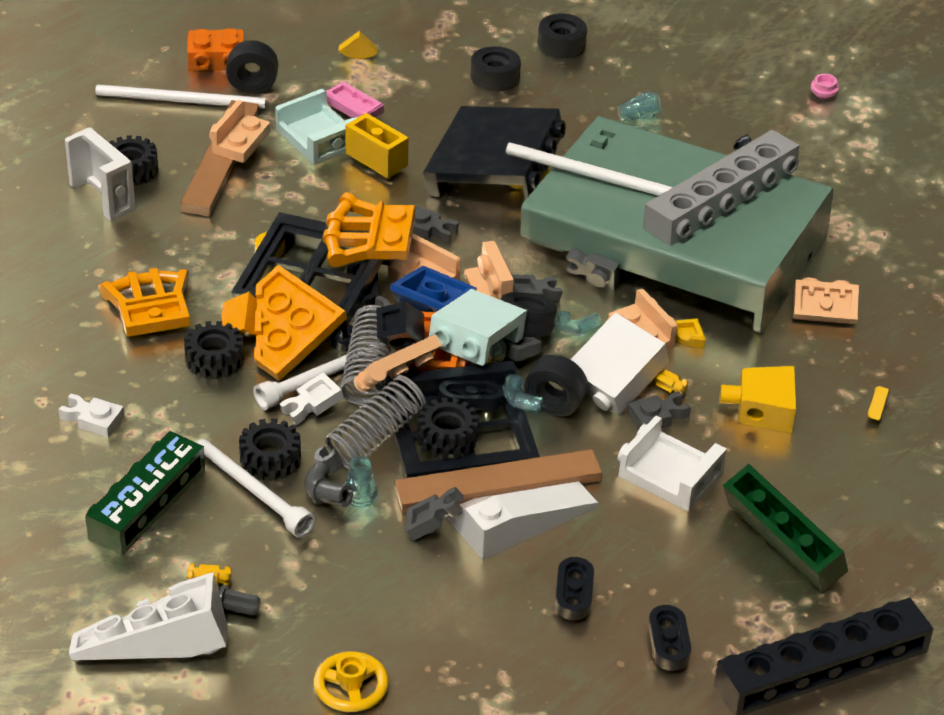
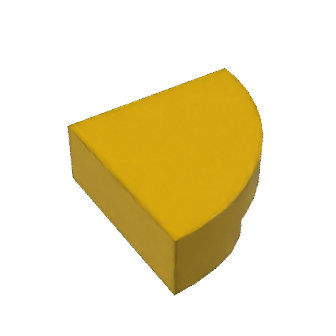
M358 31L339 45V52L350 58L366 59L378 54V48L361 31Z
M698 319L675 320L677 324L675 341L688 347L705 348L706 339Z
M880 386L875 388L867 414L869 418L881 420L890 397L889 389Z

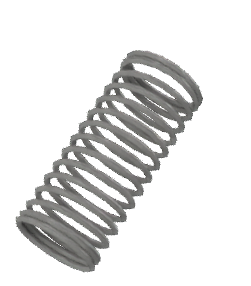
M379 305L363 306L356 311L340 389L346 400L357 405H365L371 398L358 397L350 393L346 389L345 384L352 391L366 395L376 394L382 391L384 387V380H382L373 387L378 390L363 393L348 384L351 382L354 385L355 376L353 373L359 374L365 370L363 367H368L375 362L374 360L382 359L390 354L391 347L386 344L384 346L378 344L383 342L377 339V330L367 328H377V325L361 324L367 321L377 322V319L359 321V319L365 316H377L376 313L359 315L364 311L376 310V308L382 307ZM367 338H373V339H376V340H379V341H373V340H369V339H367ZM366 344H373V345H376V346H379V347L369 346V345H366Z
M396 376L392 382L387 384V387H383L382 391L377 392L376 396L371 397V400H368L365 405L360 406V410H356L355 414L350 415L349 419L344 420L343 424L338 425V428H335L332 433L325 437L328 450L331 453L334 449L330 439L333 438L337 449L343 455L342 457L339 454L342 466L351 470L356 469L360 465V460H366V456H370L371 451H377V447L382 446V442H387L388 437H393V432L397 433L399 428L404 427V423H409V419L415 418V414L422 410V407L426 404L422 391L406 376ZM398 380H401L402 382L406 383L414 391V393L420 400L421 407L419 406L418 401L412 395V393L403 385L399 384ZM402 389L413 399L415 404L407 398ZM390 390L395 393L397 399L390 394ZM384 394L389 397L392 404L387 399H385ZM379 399L384 402L387 409L380 404ZM374 404L379 407L382 414L374 408ZM368 408L373 411L376 418L369 413ZM407 410L412 413V416H409ZM363 413L368 416L371 423L363 417ZM401 414H402L403 416L407 417V420H406V421L403 420ZM357 418L363 421L365 427L358 422ZM396 419L399 420L402 423V425H398ZM352 423L357 425L360 432L352 426ZM390 423L396 427V430L392 429ZM384 427L391 432V434H387ZM347 428L352 430L357 440L350 433H348ZM378 431L385 436V439L381 438ZM341 432L346 434L351 444L342 437ZM372 435L380 441L379 444L375 442V439L372 437ZM366 439L374 445V448H370ZM360 443L368 449L369 453L364 451ZM339 444L348 452L351 459L343 452ZM354 447L363 454V458L359 457Z

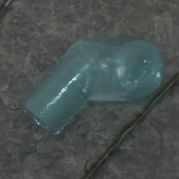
M560 311L556 314L554 328L559 333L582 336L599 328L602 323L597 313L589 314L578 320H571L569 312Z
M514 374L507 375L502 388L509 404L515 408L539 414L543 398L526 394L521 388L523 384L522 377Z

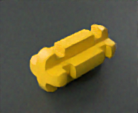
M664 369L650 383L654 384L656 382L657 387L671 394L680 392L683 396L688 389L689 382L685 378L681 381V376Z
M191 563L187 570V580L214 572L218 586L219 583L229 586L232 571L229 566H225V569H220V565L200 564V567H195V563Z

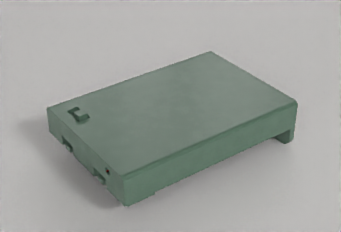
M597 116L563 157L674 187L727 155ZM553 167L522 204L521 236L530 238V242L560 252H564V250L570 252L574 248L580 250L588 257L591 253H595L619 262L620 269L755 313L753 331L762 334L793 290L796 279L799 280L825 242L829 229L834 188L791 174L787 175L771 187L764 189L751 199L744 201L731 211L711 221L708 225L701 227L688 237L669 246L643 229L645 203L656 198L657 195Z

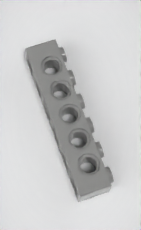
M773 129L645 203L643 229L669 246H672L726 212L731 211L744 201L751 199L764 189L771 187L787 175L794 173L799 164L800 145Z

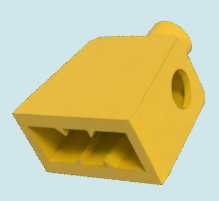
M794 366L744 368L741 370L739 386L721 384L719 404L738 405V421L741 424L792 433L796 413Z

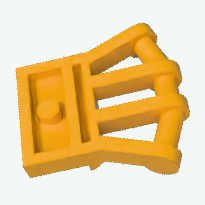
M347 192L340 197L338 207L327 216L326 225L328 229L324 231L322 238L328 249L327 260L330 266L340 267L366 259L408 260L416 217L415 205H384L383 201L374 205L358 200L353 194ZM350 211L366 217H346V215ZM340 231H369V233H353ZM340 247H355V248L343 250V249H341Z
M156 267L150 268L149 272L138 274L135 271L127 272L126 276L113 282L105 281L98 285L102 298L105 301H110L119 310L127 337L190 326V316L183 297L189 282L188 269H179V272L161 271ZM162 283L175 284L173 292L165 293ZM151 284L155 295L143 297L140 286ZM129 288L133 298L126 299L120 292Z

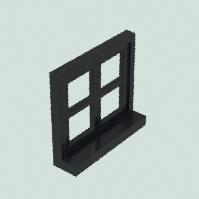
M279 212L231 291V294L235 298L250 292L256 298V284L259 283L269 265L275 267L280 265L284 269L302 272L299 279L309 286L315 276L350 283L338 305L346 312L347 319L341 324L345 326V323L349 324L381 265L391 266L394 259L363 260L355 275L321 268L328 254L327 246L322 240L324 231L328 229L326 222ZM340 231L353 233H369L368 231ZM284 239L285 243L315 249L308 264L276 258L274 255ZM340 247V248L343 249V250H347V249H351V248H355V247Z
M514 361L402 375L411 379L418 386L425 397L426 404L429 406L432 400H437L439 385L446 380H488L501 385L504 389L502 403L508 419L479 422L478 432L511 428L517 446L516 450L478 455L475 454L474 449H470V453L467 455L461 452L462 457L420 462L414 440H418L417 430L411 431L409 423H404V427L399 428L397 433L393 432V437L405 478L540 457L515 384L516 367ZM390 375L385 377L384 387H387V384L393 381ZM398 380L399 384L403 385L412 393V395L418 401L419 406L421 407L420 400L418 399L414 391L406 383L402 382L401 380ZM402 389L407 398L415 404L413 399ZM390 390V394L397 399L395 393ZM384 394L385 399H387L392 404L389 397ZM401 414L403 420L406 421V420H407V417H405V416H403V415ZM396 419L398 425H402V423ZM390 423L392 429L396 430V427ZM440 427L441 429L445 430L456 429L453 427Z

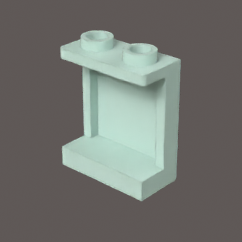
M324 89L276 106V131L313 165L346 152L345 125L357 117L355 116L348 120L342 119L327 105V92Z
M470 289L431 316L429 337L436 334L442 344L439 349L483 366L488 362L490 347L500 339L504 338L514 343L523 339L527 310Z

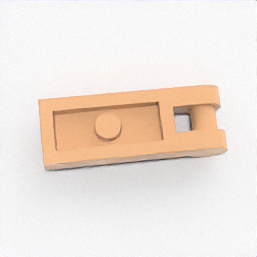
M435 334L379 359L355 376L354 385L358 391L368 392L388 375H390L391 379H394L396 376L403 375L409 371V365L415 364L418 368L434 359L432 353L439 349L442 344Z

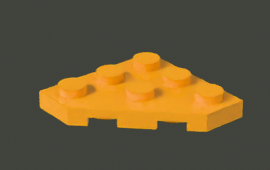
M277 265L256 284L255 362L262 370L276 380L281 381L347 319L345 310L280 265Z

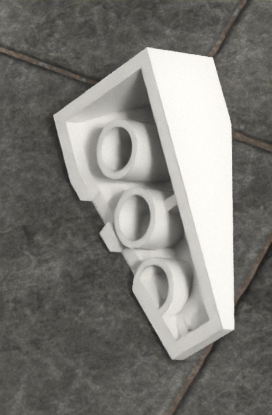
M577 481L473 498L460 504L463 508L462 514L447 519L479 557L484 560L597 508L598 501Z
M214 572L167 588L170 595L151 604L148 599H144L136 603L137 608L122 618L119 615H111L72 634L69 650L71 660L187 658L200 654H213L226 647L228 627Z

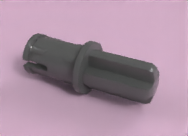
M225 584L222 587L218 586L223 610L252 616L258 614L261 599L257 595L229 590V586Z

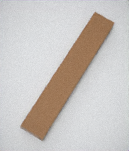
M231 100L228 108H231L236 100ZM244 102V113L249 116L258 117L260 112L259 104ZM212 141L180 203L181 212L210 216L236 163L235 160L212 154Z
M593 449L394 480V489L401 511L405 513L407 508L434 494L440 498L446 491L454 487L464 495L463 500L458 502V504H461L473 498L577 481L581 484L598 482L602 480V470Z

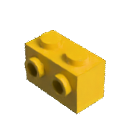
M364 113L345 125L346 154L386 178H390L408 166L409 137L368 113Z

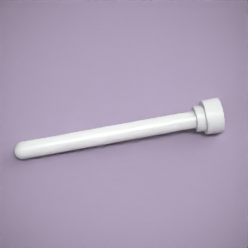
M347 354L283 382L271 383L266 381L254 387V397L261 409L268 410L277 406L284 395L295 391L319 374L324 372L327 376L344 370Z
M201 439L197 442L204 446V456L282 516L286 529L295 537L303 538L311 532L316 518L310 511L304 507L290 506L206 439Z

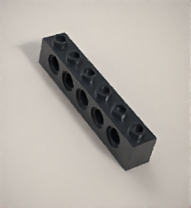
M910 597L897 602H888L882 607L867 612H858L849 618L834 623L828 622L816 629L795 633L788 638L770 644H761L755 649L737 655H728L717 663L714 686L733 715H745L928 652L934 628Z

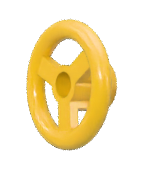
M346 651L332 655L320 664L314 676V688L320 700L327 706L342 712H360L375 706L383 699L389 686V677L383 664L373 656L357 651ZM376 674L378 679L376 689L371 695L362 699L360 688L363 681ZM325 681L339 684L343 690L348 692L350 701L338 699L330 694L325 686Z

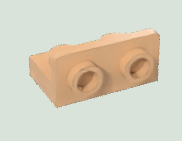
M238 99L231 108L226 110L224 116L210 130L209 138L212 141V154L244 163L271 132V122L246 115L244 113V101Z
M414 233L412 234L408 260L395 259L391 266H388V275L398 280L423 265L460 280V258Z
M495 241L482 242V255L478 256V267L465 269L464 277L469 285L477 287L476 291L501 300L504 294L513 292L514 279Z
M811 277L801 280L796 279L792 290V297H794L793 319L856 324L858 320L859 285L850 284V282L844 280L820 282L818 279Z
M644 289L636 291L635 304L608 313V319L616 312L664 342L667 351L674 349L677 324L673 317L669 316Z

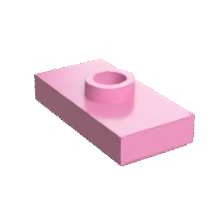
M341 82L326 91L327 104L351 118L355 116L358 118L364 113H368L376 118L384 113V104L345 82Z

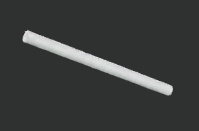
M99 84L96 85L95 90L96 96L217 106H229L231 100L237 101L239 99L244 102L259 104V109H266L267 104L266 98Z
M510 142L506 148V154L657 196L673 188Z

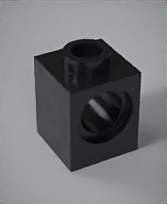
M406 301L376 308L377 339L396 351L402 350L425 339L424 314Z

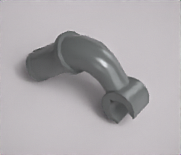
M322 446L314 453L316 462L306 474L304 480L305 490L315 504L321 505L327 502L347 507L353 499L351 487L347 484L329 482L325 478L327 474H333L341 468L342 460L335 447L329 454L326 447Z

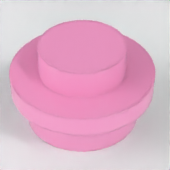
M819 74L811 83V91L819 98L827 99L833 97L839 90L837 79L830 74Z

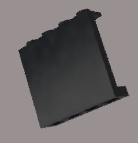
M461 106L423 171L428 196L440 197L448 182L522 185L526 200L540 184V179L543 173L548 170V165L506 154L507 145L510 142L555 155L557 145L561 138H564L566 132L565 121L561 120L560 110L554 108Z

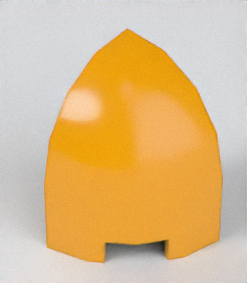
M250 292L223 302L222 325L232 324V328L237 327L243 337L256 336L255 311L257 310V299Z

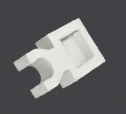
M323 372L297 388L298 396L284 400L280 403V408L285 416L290 413L292 423L297 426L305 420L310 412L313 411L318 416L344 399L342 390Z
M72 393L68 397L70 408L63 405L59 408V418L68 422L78 421L79 429L104 437H109L124 418L123 406L98 398H93L88 403L80 396Z

